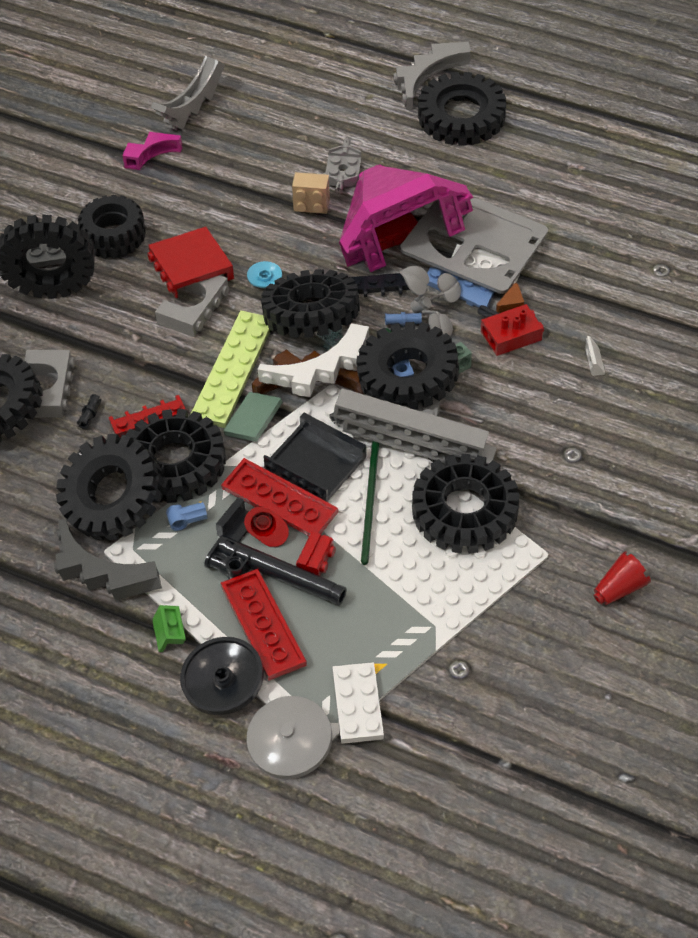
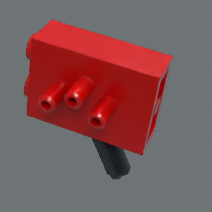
M527 304L502 313H498L484 305H481L477 311L478 314L486 317L481 320V333L496 356L542 340L543 324L537 320L534 311L530 310Z

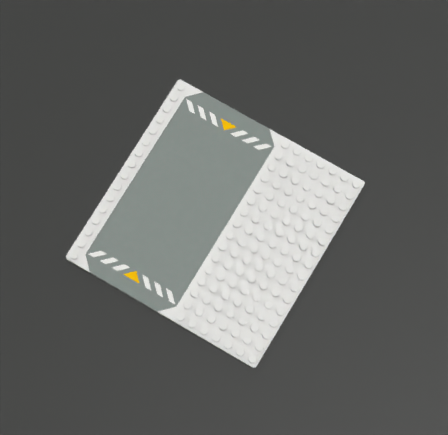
M334 384L327 386L263 433L257 442L252 441L229 458L226 464H224L222 476H217L218 482L213 487L206 484L207 492L199 496L192 490L193 499L183 501L180 494L177 496L176 503H168L145 520L146 523L140 529L135 527L133 529L134 533L126 537L123 536L105 549V556L113 563L141 564L155 561L162 588L145 593L158 605L179 606L184 630L198 643L202 644L217 637H235L249 643L221 588V582L228 580L227 576L213 567L208 569L204 566L207 554L219 539L216 523L237 498L223 490L221 484L243 458L264 468L263 456L271 457L300 425V416L304 412L342 432L344 420L334 424V421L332 422L329 417L334 412L335 404L341 391ZM346 432L342 433L366 445L367 457L329 499L328 503L336 506L339 512L321 534L322 536L332 537L336 547L333 558L329 557L327 561V571L325 574L322 573L321 577L347 588L343 602L339 606L335 605L331 601L328 602L260 572L304 655L307 666L268 681L264 673L263 683L256 697L264 704L285 696H299L315 702L323 709L329 719L332 728V741L340 735L332 666L374 662L380 701L548 558V553L516 527H514L511 534L507 533L506 539L502 543L498 544L494 540V548L485 551L482 545H479L478 553L468 554L467 546H463L462 553L452 552L451 544L443 550L436 546V539L430 543L424 538V531L419 532L415 525V520H413L412 491H414L416 479H420V473L426 467L431 470V463L433 462L427 457L379 443L369 562L367 565H363L361 563V551L372 440ZM467 489L454 491L447 496L446 504L451 509L460 513H472L484 506V502ZM201 502L204 503L208 519L189 523L186 528L180 531L171 529L166 515V510L170 506L181 505L186 507ZM245 502V510L250 511L252 508H255ZM287 525L289 536L280 546L269 547L249 532L245 534L240 542L296 566V562L309 536Z

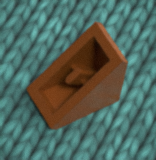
M514 283L497 303L496 312L502 313L524 305V300L517 283Z

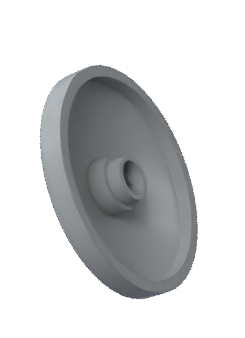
M299 696L280 697L265 704L254 715L247 731V747L254 763L266 774L281 779H293L311 773L322 764L332 745V728L326 713L315 702Z

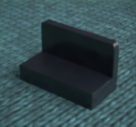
M237 497L216 523L217 536L224 535L240 542L248 532L244 521L249 511L245 510L243 499Z

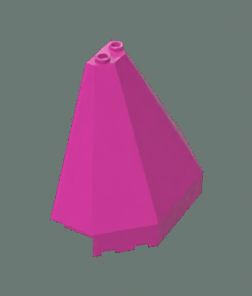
M376 165L361 172L339 241L347 267L362 260L365 262L370 273L386 266L375 227L436 200L439 202L449 237L464 231L465 226L462 216L473 211L470 201L473 196L468 190L467 185L426 173Z

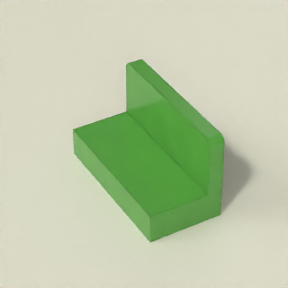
M159 605L153 617V625L158 651L163 652L167 644H184L186 638L179 606Z

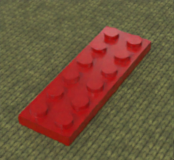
M245 458L241 460L221 484L222 489L243 499L254 507L270 509L281 517L287 525L307 536H310L312 531L322 534L339 512L336 506Z
M258 569L221 582V588L250 645L253 646L261 658L268 681L307 666L304 655Z

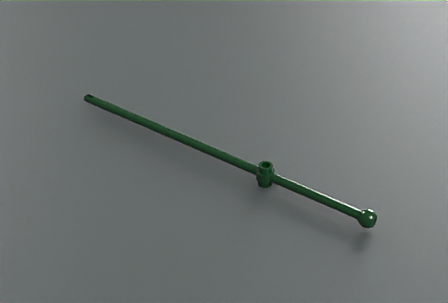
M385 328L389 333H391V330L389 328ZM372 441L361 551V563L363 565H367L369 562L379 443Z

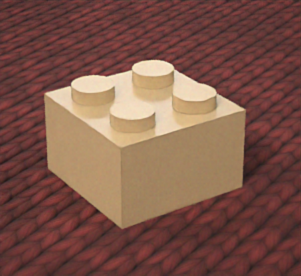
M295 172L292 184L294 211L327 214L330 202L329 175Z

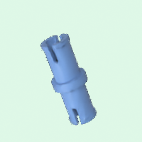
M401 312V314H385V325L399 323L401 326H405V322L422 323L421 313L405 314V312Z

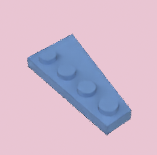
M430 267L427 272L429 276V283L427 285L439 290L437 285L438 277L444 273H451ZM451 274L459 282L461 287L459 298L465 300L466 304L472 307L474 305L477 307L481 305L489 306L495 291Z

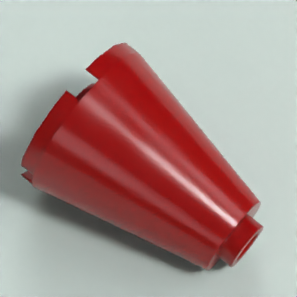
M623 552L595 587V594L593 596L599 604L604 603L608 605L647 586L651 582L650 576L645 577L644 575L646 571L644 566L632 554L627 556V552Z

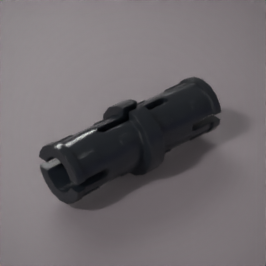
M92 394L88 403L82 408V414L77 421V425L80 428L87 429L92 418L96 416V410L102 399H99L100 396Z

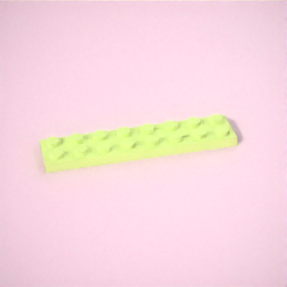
M240 311L192 412L201 413L202 419L206 416L210 418L214 426L217 425L222 428L227 426L271 330L268 328V325L266 326L263 315Z

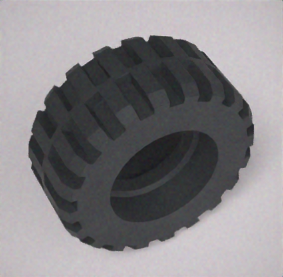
M105 195L100 199H93V202L86 204L78 216L79 231L84 229L89 234V239H92L94 243L95 256H102L107 259L108 257L114 259L118 256H127V253L131 254L135 251V248L138 249L145 239L146 229L143 212L135 201L130 198L127 199L125 196L117 197V195H111L107 197ZM114 224L121 225V226H119V227L112 228V229H105V228H104V227H106V226L114 225Z

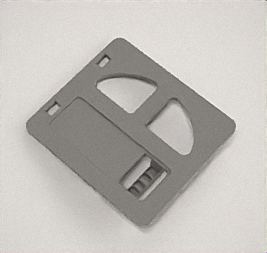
M473 197L470 199L473 211L469 212L463 219L465 230L451 236L463 241V244L452 258H446L432 246L428 238V231L436 230L443 233L445 237H449L444 220L441 218L442 213L438 200L434 201L401 244V252L500 294H504L510 289L548 234V228L545 225ZM532 239L536 241L534 245L530 243ZM475 248H480L509 261L505 265L494 268H474L464 265ZM508 273L513 274L511 278L506 277Z

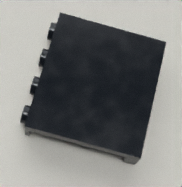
M305 412L300 416V425L271 457L263 456L264 468L326 502L329 501L367 457L365 444Z

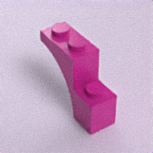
M149 132L144 145L128 143L123 153L124 168L141 170L142 166L149 159L168 152H181V136Z

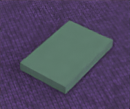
M249 392L223 430L224 434L257 442L283 403L282 399Z

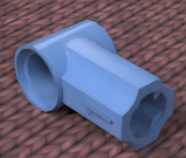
M203 502L186 507L172 505L166 510L170 527L174 531L183 530L189 523L208 519Z

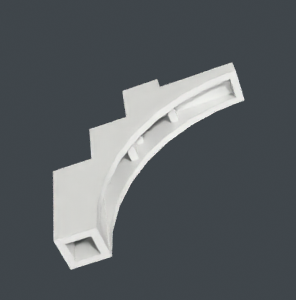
M351 323L347 333L338 344L311 360L291 365L260 364L258 368L259 382L292 388V394L311 397L316 381L335 384L340 368L357 371L356 359L359 356L360 347L366 345L365 340L369 338V327Z

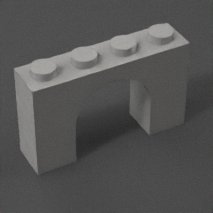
M218 275L183 287L185 290L203 296L204 300L190 307L180 306L164 300L155 311L157 324L195 337L198 331L202 330L206 320L210 319L215 308L219 307L223 297L228 294L229 286L226 277Z
M26 350L25 361L30 365L35 375H47L57 379L56 383L51 388L44 390L43 396H40L42 403L40 408H35L37 411L35 417L63 418L64 410L68 408L66 398L70 396L69 382H72L71 368L75 367L74 357H71L70 350Z

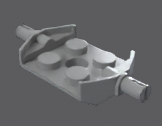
M344 139L343 146L328 149V161L324 174L329 175V185L336 186L335 192H339V194L342 193L344 186L352 187L358 182L361 151L350 146V139Z

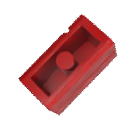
M312 531L296 562V566L318 576H321L322 573L325 574L328 568L327 561L329 557L333 558L336 551L333 538L326 535L322 536Z

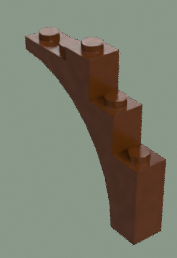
M286 349L275 356L273 365L301 363L316 358L320 354L314 350L309 355H306L303 360H300ZM340 368L335 385L365 395L359 383L358 372ZM256 378L252 383V392L265 395L282 386L259 382V378Z

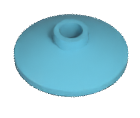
M268 261L252 265L247 272L248 281L258 288H266L269 284H275L274 281L282 277L281 268L277 264Z

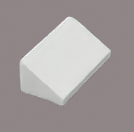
M587 336L585 351L591 375H605L599 347L590 336Z

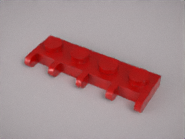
M176 395V400L165 403L164 400H160V405L147 409L145 405L142 406L143 411L129 414L126 411L124 412V417L115 420L112 416L108 418L114 434L121 438L122 435H126L129 429L135 430L134 424L141 419L149 424L148 415L156 412L159 419H162V411L171 409L173 417H176L178 409L186 408L180 396Z

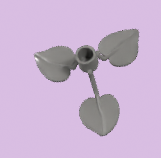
M410 266L401 270L400 274L404 277L407 286L413 294L418 296L411 302V310L414 313L422 312L423 315L426 313L431 314L429 316L430 329L436 326L442 329L443 334L447 333L451 336L453 326L448 316L445 314L440 315L438 311H430L428 309L432 304L431 301L442 295L448 303H453L459 299L461 287L457 279L448 273L440 275L437 285L441 292L428 298L423 296L428 290L429 276L427 272L419 266Z

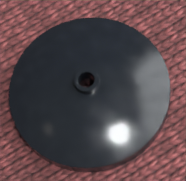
M217 637L200 644L188 655L180 673L181 688L188 702L197 710L210 715H226L244 708L256 697L264 679V668L258 652L246 641L235 637Z

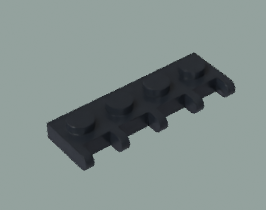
M400 273L352 277L355 280V284H357L358 294H363L364 297H367V293L381 292V296H385V292L398 291L399 294H403L402 290H410Z

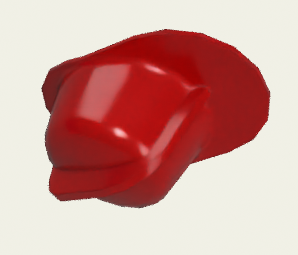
M255 507L245 516L244 525L246 530L263 544L269 547H277L287 540L289 536L287 523L270 509Z

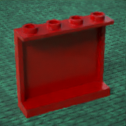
M207 227L148 245L149 252L147 256L149 261L153 262L155 271L160 273L162 282H166L168 291L172 292L175 298H178L177 289L221 274L227 278V281L234 279L233 265Z

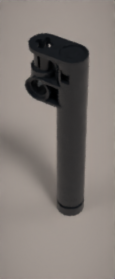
M224 535L220 536L204 562L205 568L213 567L219 570L220 573L227 576L228 580L245 574L250 569H258L259 572L328 602L331 601V603L338 606L343 602L347 592V588L342 585H337L335 582Z

